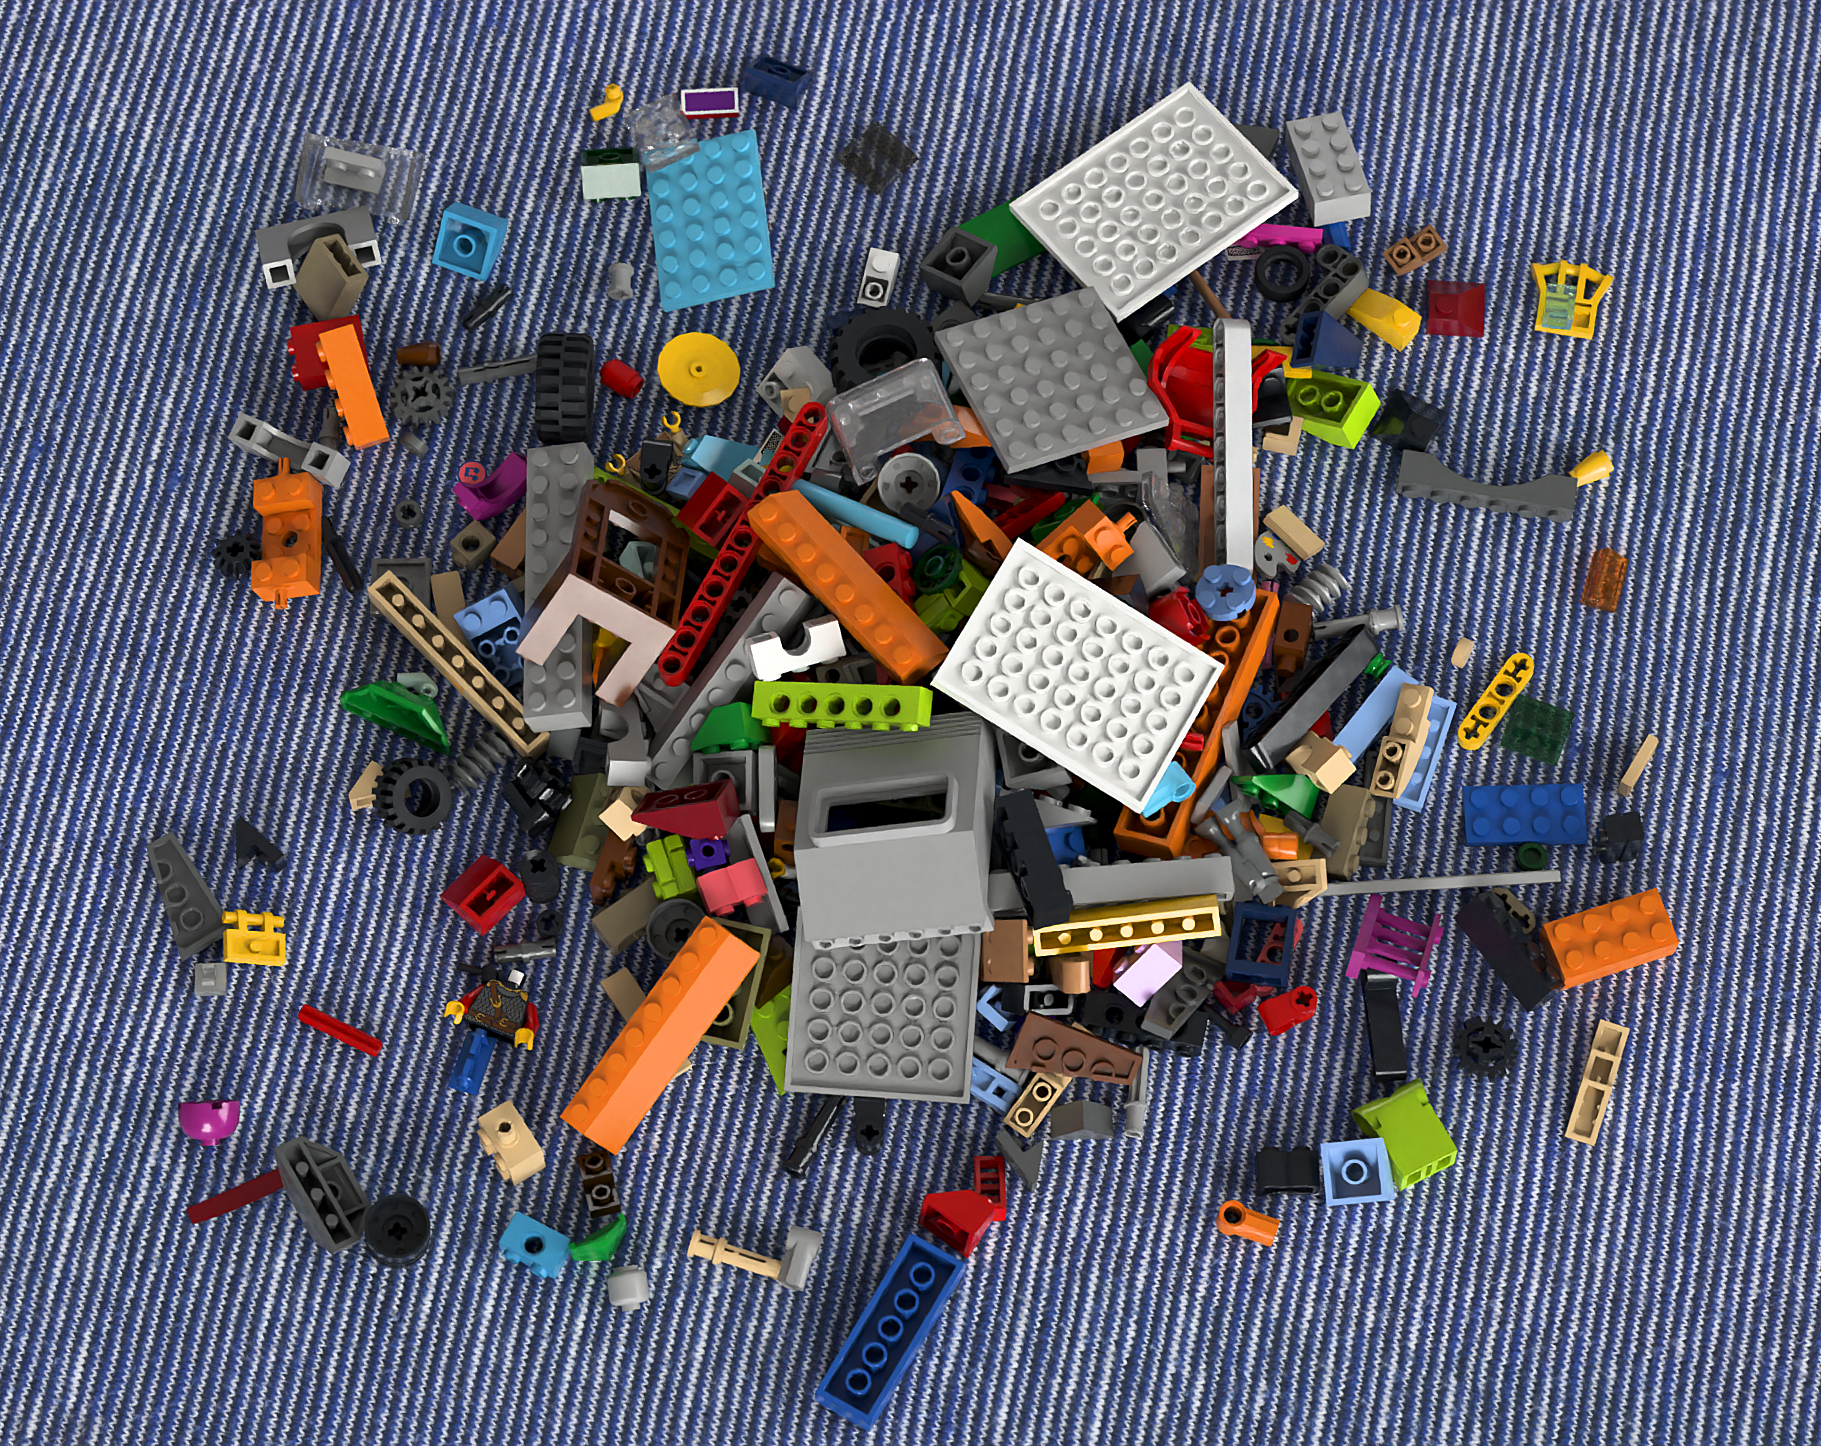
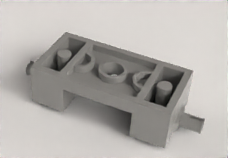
M1145 446L1142 449H1136L1134 471L1121 468L1118 471L1087 474V477L1092 483L1093 493L1098 492L1100 495L1097 507H1106L1125 501L1137 503L1138 505H1165L1168 483L1167 474L1185 473L1186 463L1185 460L1168 461L1165 448ZM1063 492L1066 497L1065 502L1086 496Z

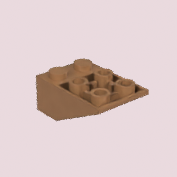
M994 918V931H986L981 934V981L1029 982V976L1034 973L1033 957L1028 956V944L1033 943L1032 926H1028L1025 919Z

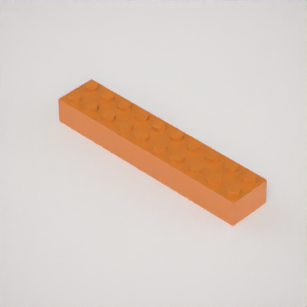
M1229 588L1222 589L1220 591L1221 597H1226L1227 593H1232L1233 591ZM1256 588V599L1253 606L1247 612L1244 609L1241 613H1238V618L1217 621L1206 615L1210 629L1206 630L1205 634L1210 635V639L1196 646V648L1225 665L1188 730V732L1204 735L1203 749L1195 751L1178 748L1171 762L1176 761L1181 765L1195 783L1196 788L1192 795L1184 801H1171L1147 818L1124 805L1113 831L1120 850L1150 858H1160L1162 861H1173V858L1180 856L1193 825L1190 817L1197 802L1209 786L1224 752L1222 728L1227 722L1237 720L1279 621L1281 606L1275 592Z

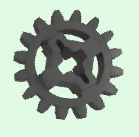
M415 366L413 367V373L410 375L404 370L402 372L404 379L395 378L394 384L396 388H390L389 390L392 397L389 401L391 408H395V417L402 416L404 425L413 421L415 429L418 428L420 423H424L426 429L429 428L430 421L432 420L440 424L439 416L447 417L449 415L447 407L453 406L451 398L453 392L452 387H449L448 378H441L439 370L431 374L428 366H425L423 372H419ZM436 389H438L441 394L440 400L437 399V395H435ZM403 395L406 397L407 400L406 407L402 402Z

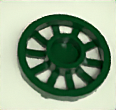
M943 543L935 545L926 551L917 562L913 572L915 587L927 596L944 593L943 590L951 584H955L956 577L960 570L963 569V556L960 551L952 544L945 546ZM948 550L947 554L943 558L942 551ZM954 552L955 556L952 559H950L952 553ZM928 576L926 580L920 583V577Z

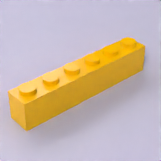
M1216 894L1071 910L1068 922L1033 930L1036 957L1221 935Z

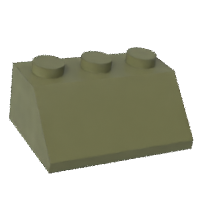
M595 773L572 776L568 788L572 790L571 794L574 798L564 810L561 809L547 851L554 856L557 863L594 872L609 829H611L598 817L609 790L614 787L607 786L605 774Z

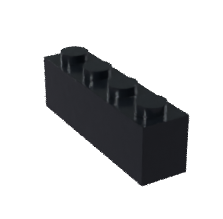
M1492 891L1476 895L1453 917L1527 1013L1542 1008L1566 986L1560 979L1559 972L1549 965L1541 955L1542 952L1538 945L1529 940L1523 932V927L1519 921L1511 917L1504 908L1501 898L1493 894Z

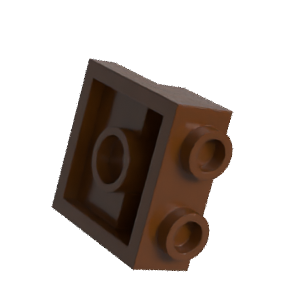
M609 829L589 883L593 904L605 906L607 898L612 899L615 894L616 881L626 884L629 874H635L639 858H636L637 845L634 843V834L624 842L612 829Z

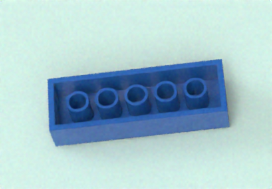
M910 1233L815 1391V1401L870 1432L963 1277L965 1263Z

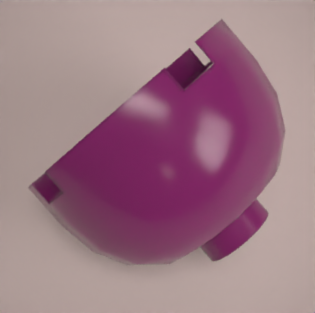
M206 1100L202 1102H179V1124L187 1136L200 1140L201 1146L219 1145V1139L229 1137L239 1124L240 1101Z

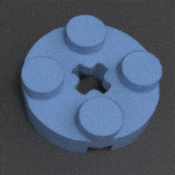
M1231 564L1211 565L1204 570L1203 576L1199 579L1195 589V596L1205 615L1217 621H1230L1238 618L1237 614L1241 613L1244 609L1247 612L1253 606L1256 599V587L1249 570L1244 567ZM1229 588L1233 591L1232 593H1227L1226 597H1221L1220 591L1222 589Z

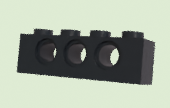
M1090 989L1087 993L1081 1026L1095 1036L1113 1038L1122 1045L1131 1046L1134 1043L1146 1045L1149 1050L1162 1052L1164 1049L1176 1051L1177 1055L1186 1058H1193L1194 1055L1201 1056L1209 1017L1208 1012L1195 1010L1179 1028L1182 1034L1172 1036L1168 1040L1147 1030H1141L1136 1026L1138 1021L1144 1020L1151 1001L1147 1000L1139 1007L1124 995ZM1110 1014H1116L1121 1017L1122 1021L1118 1024H1111L1106 1020V1017Z

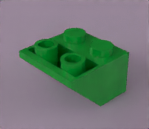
M737 702L712 709L692 741L691 751L703 753V756L724 751L752 750L757 753L759 746L772 744L770 729L768 726L762 725V720L751 717V704Z

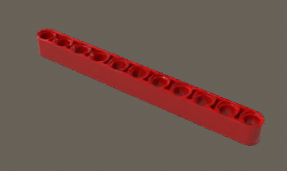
M808 402L800 409L680 620L675 634L659 657V673L663 683L667 686L678 687L686 681L764 543L751 529L747 512L767 497L765 494L770 490H775L779 493L790 491L794 482L801 478L827 432L826 409L822 404ZM811 417L820 418V420L816 423H810L807 421ZM798 441H804L807 443L805 446L800 448L793 446ZM783 466L793 467L789 472L779 471ZM741 540L751 541L746 547L737 545ZM732 564L737 566V568L732 572H726L723 570V568L727 565ZM713 590L723 591L718 597L708 595ZM699 615L708 616V619L704 622H696L694 620ZM685 640L694 641L690 647L684 648L680 646ZM671 665L680 667L674 673L666 672V669Z

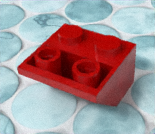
M711 471L676 518L720 552L749 499L715 472Z
M482 854L440 895V898L484 937L526 894L524 884L502 863Z

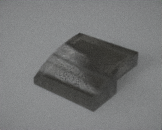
M876 120L858 140L854 138L835 159L877 196L898 180L919 158Z

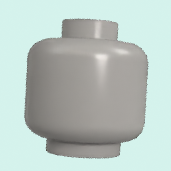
M638 1265L613 1268V1273L607 1277L609 1301L614 1306H621L622 1312L641 1309L640 1303L647 1301L650 1297L647 1273L642 1269H638Z

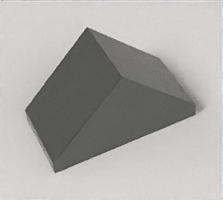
M1081 1099L1050 1109L1051 1140L1113 1139L1112 1107Z

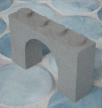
M368 205L255 230L268 289L297 283L293 269L296 259L310 250L315 239L337 233L363 268L382 264Z

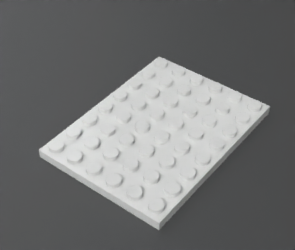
M1189 81L1010 203L1009 208L1012 214L1083 288L1094 286L1111 318L1116 323H1119L1298 198V190Z
M1018 537L930 684L1140 814L1156 789L1225 665Z

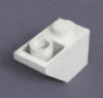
M870 248L857 304L880 309V306L888 305L901 263L898 253Z

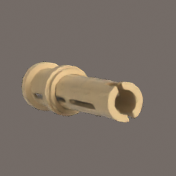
M695 1229L687 1256L690 1257L697 1255L712 1260L714 1265H720L723 1262L773 1278L774 1280H778L784 1262L729 1245L725 1238L720 1237L716 1239L701 1234L698 1229Z

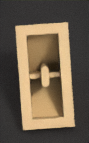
M373 760L348 794L352 810L373 806L372 800H376V795L372 794V787L377 788L378 783L375 782L377 775L383 776L384 773L381 771L383 766ZM409 785L405 790L404 798L412 797Z

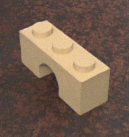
M1312 730L1306 732L1279 761L1287 772L1304 776L1307 774L1316 787L1330 794L1356 770L1350 761L1352 755L1345 747L1340 744L1335 746L1326 737L1321 739Z

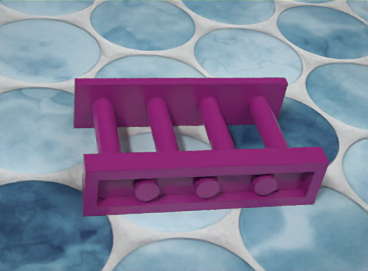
M1371 893L1345 976L1357 979L1360 969L1367 970V967L1414 981L1411 997L1417 998L1420 987H1427L1431 971L1427 970L1426 966L1433 943L1439 945L1444 927L1439 926L1442 915L1436 913L1432 927L1385 913L1386 909L1380 908L1383 896ZM1381 924H1383V925H1386V926H1389V927H1393V928H1396V929H1399V930H1402V931H1405V932H1409V933H1412V934H1415V935H1418V936H1421V937L1428 938V940L1425 941V940H1422V939H1419V938H1416V937H1413V936H1409V935H1406V934H1403V933H1400V932H1396V931H1393V930H1390V929H1387V928H1384V927H1380V926H1381ZM1378 938L1419 952H1423V955L1376 941V939ZM1375 953L1419 967V970L1378 958L1371 954Z

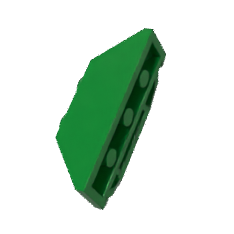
M379 680L342 692L339 696L342 709L447 757L451 752L449 742L436 704L429 696L422 693L415 695L409 692L401 683L396 681L389 683L385 680Z

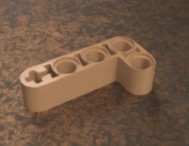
M1094 950L1046 955V978L1063 993L1079 994L1089 992V977L1093 976Z

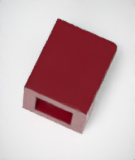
M1219 980L1214 985L1213 996L1232 1018L1255 1002L1258 990L1255 986L1249 988L1245 983L1232 981L1222 983Z

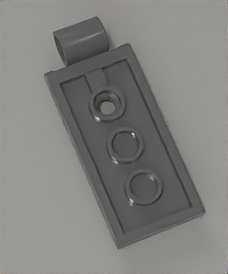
M838 399L828 420L827 432L804 470L802 479L808 482L810 480V483L842 495L844 487L852 488L854 493H859L893 423V418H885V422L876 421L874 416H870L869 419L860 416L859 410L852 412L846 407V401Z

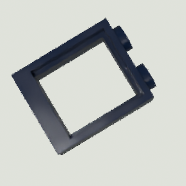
M1252 900L1245 901L1244 903L1236 902L1225 969L1226 980L1287 989L1298 924L1297 910L1283 904L1272 907L1264 906ZM1243 919L1287 924L1281 965L1237 960Z

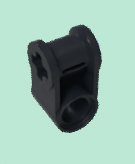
M643 438L639 469L640 485L642 491L654 497L663 494L667 487L669 467H671L673 457V441Z
M854 1096L856 1148L863 1155H876L883 1146L885 1098ZM872 1134L873 1141H866V1135Z

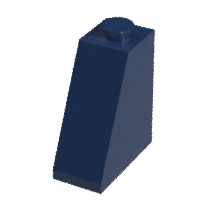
M1325 310L1300 314L1290 366L1296 369L1330 372L1355 369L1359 366L1363 342Z
M947 493L925 511L929 514L935 513L937 519L957 529L956 537L952 535L949 537L954 539L951 544L963 556V552L967 548L966 540L951 493ZM919 529V536L915 545L910 549L902 547L905 551L909 552L913 566L909 570L915 569L917 562L926 551L942 542L927 533L925 535L921 534ZM948 550L942 551L943 558L947 554Z

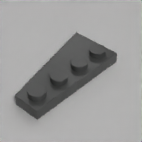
M173 831L168 832L146 846L179 955L183 962L223 938V932L226 929H234V926L222 923L223 909Z
M1182 945V967L1153 995L1141 1028L1169 1040L1214 990L1215 983L1223 980L1226 976V964Z

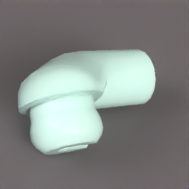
M397 673V682L406 688L413 687L418 694H425L432 699L437 695V685L426 673Z

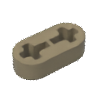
M1499 887L1491 890L1493 894L1505 899L1504 907L1512 918L1515 917L1519 921L1527 920V929L1523 927V932L1529 937L1536 923L1532 912L1507 889Z

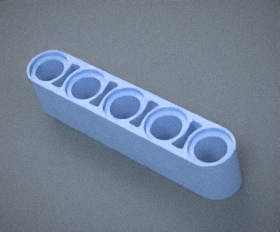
M1394 666L1332 742L1335 746L1340 744L1352 755L1350 761L1355 767L1366 755V751L1371 749L1393 721L1402 684L1420 685V682L1397 666Z

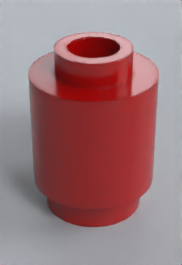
M617 358L612 361H606L599 372V375L602 376L601 383L624 398H635L644 384V379L640 377L639 372Z

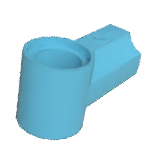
M1170 762L1144 810L1141 812L1143 817L1147 818L1171 801H1184L1194 792L1196 788L1195 783L1178 762Z

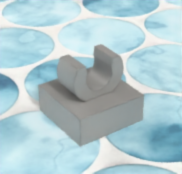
M226 962L195 963L194 993L196 996L227 995Z

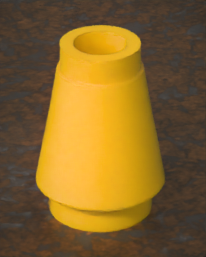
M1604 450L1599 452L1593 451L1568 472V476L1578 478L1577 487L1608 477L1609 472L1613 471L1614 467Z

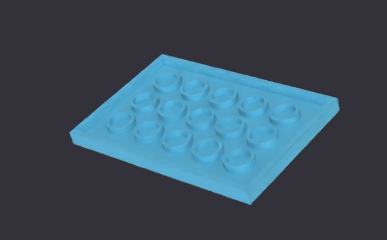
M750 129L645 154L644 159L662 309L665 312L775 287L755 131Z

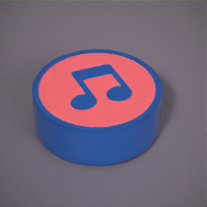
M475 460L463 463L457 473L458 481L470 484L481 482L488 477L485 466Z

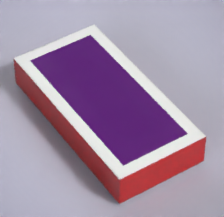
M738 87L681 90L682 120L739 117Z

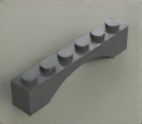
M1403 449L1395 493L1402 494L1407 498L1423 497L1429 498L1436 503L1453 502L1459 503L1466 508L1483 507L1489 508L1496 513L1507 511L1518 513L1526 518L1537 516L1548 518V520L1555 523H1561L1564 521L1570 522L1578 478L1549 473L1537 480L1520 485H1486L1471 481L1454 473L1444 466L1433 454Z

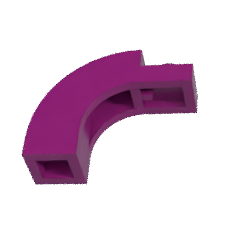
M512 451L503 463L481 482L470 484L459 481L452 489L459 497L456 502L476 521L488 520L502 513L526 493L527 456L523 453Z

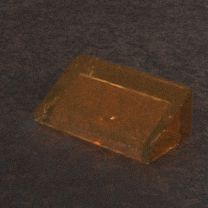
M1609 548L1595 551L1580 603L1585 606L1615 613L1629 560Z

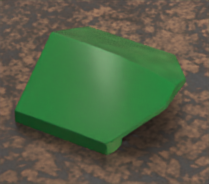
M623 1213L617 1215L615 1221L578 1243H570L568 1247L573 1261H610L627 1231L626 1219Z

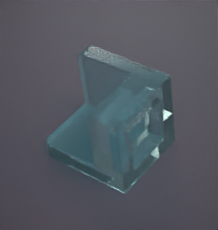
M1547 284L1541 327L1562 330L1571 329L1574 319L1576 286Z

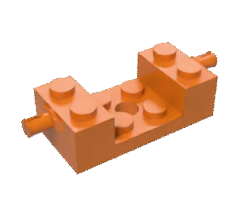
M286 457L278 459V474L271 478L254 480L253 508L263 516L262 560L252 561L251 589L265 602L275 601L274 607L277 609H286L288 598L320 594L322 484L309 472L290 474L291 459ZM297 535V542L291 547H286L287 540L291 536Z
M1087 500L1035 548L1056 561L1060 556L1066 555L1065 560L1061 564L1081 577L1100 560L1113 571L1134 552L1127 543L1123 532L1137 520L1128 511L1119 521L1114 523L1091 500Z

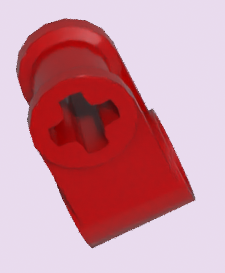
M1299 986L1280 996H1275L1262 1002L1257 1007V1010L1269 1034L1276 1036L1286 1032L1293 1026L1311 1019L1316 1013L1318 998L1316 992L1309 986ZM1302 999L1304 1003L1309 1002L1308 1007H1304L1303 1004H1298V1000Z

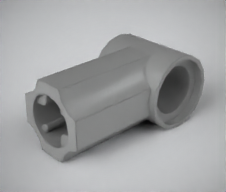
M796 1225L791 1226L785 1247L786 1256L778 1277L779 1285L794 1291H804L812 1261L816 1260L820 1249L823 1233Z

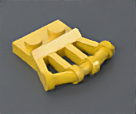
M1562 259L1560 262L1540 265L1539 262L1532 263L1531 273L1539 294L1534 330L1592 340L1597 305L1611 286L1614 277L1609 274L1605 276L1588 267L1586 263L1575 265L1569 264L1568 260ZM1558 274L1555 294L1548 293L1544 276ZM1566 275L1578 277L1575 297L1563 295ZM1586 279L1599 285L1591 300L1583 299Z

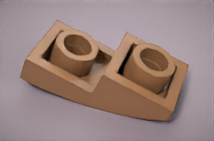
M1430 224L1411 238L1407 239V237H1404L1382 252V255L1396 274L1401 276L1426 264L1448 250V248Z

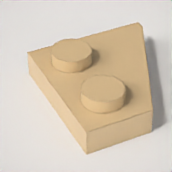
M1325 859L1272 863L1277 875L1280 877L1277 881L1284 889V892L1269 902L1268 906L1274 907L1275 905L1283 904L1296 910L1327 890Z

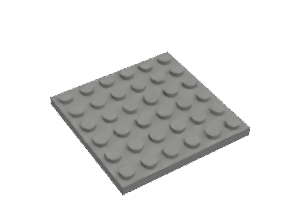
M1094 286L935 332L934 341L1008 474L1168 426L1170 418L1157 396L1147 386V378Z
M798 906L784 1091L969 1104L982 932L978 934H958L949 937L922 938L920 940L893 941L891 943L865 944L858 947L846 946L829 950H815L812 942H805L801 906Z

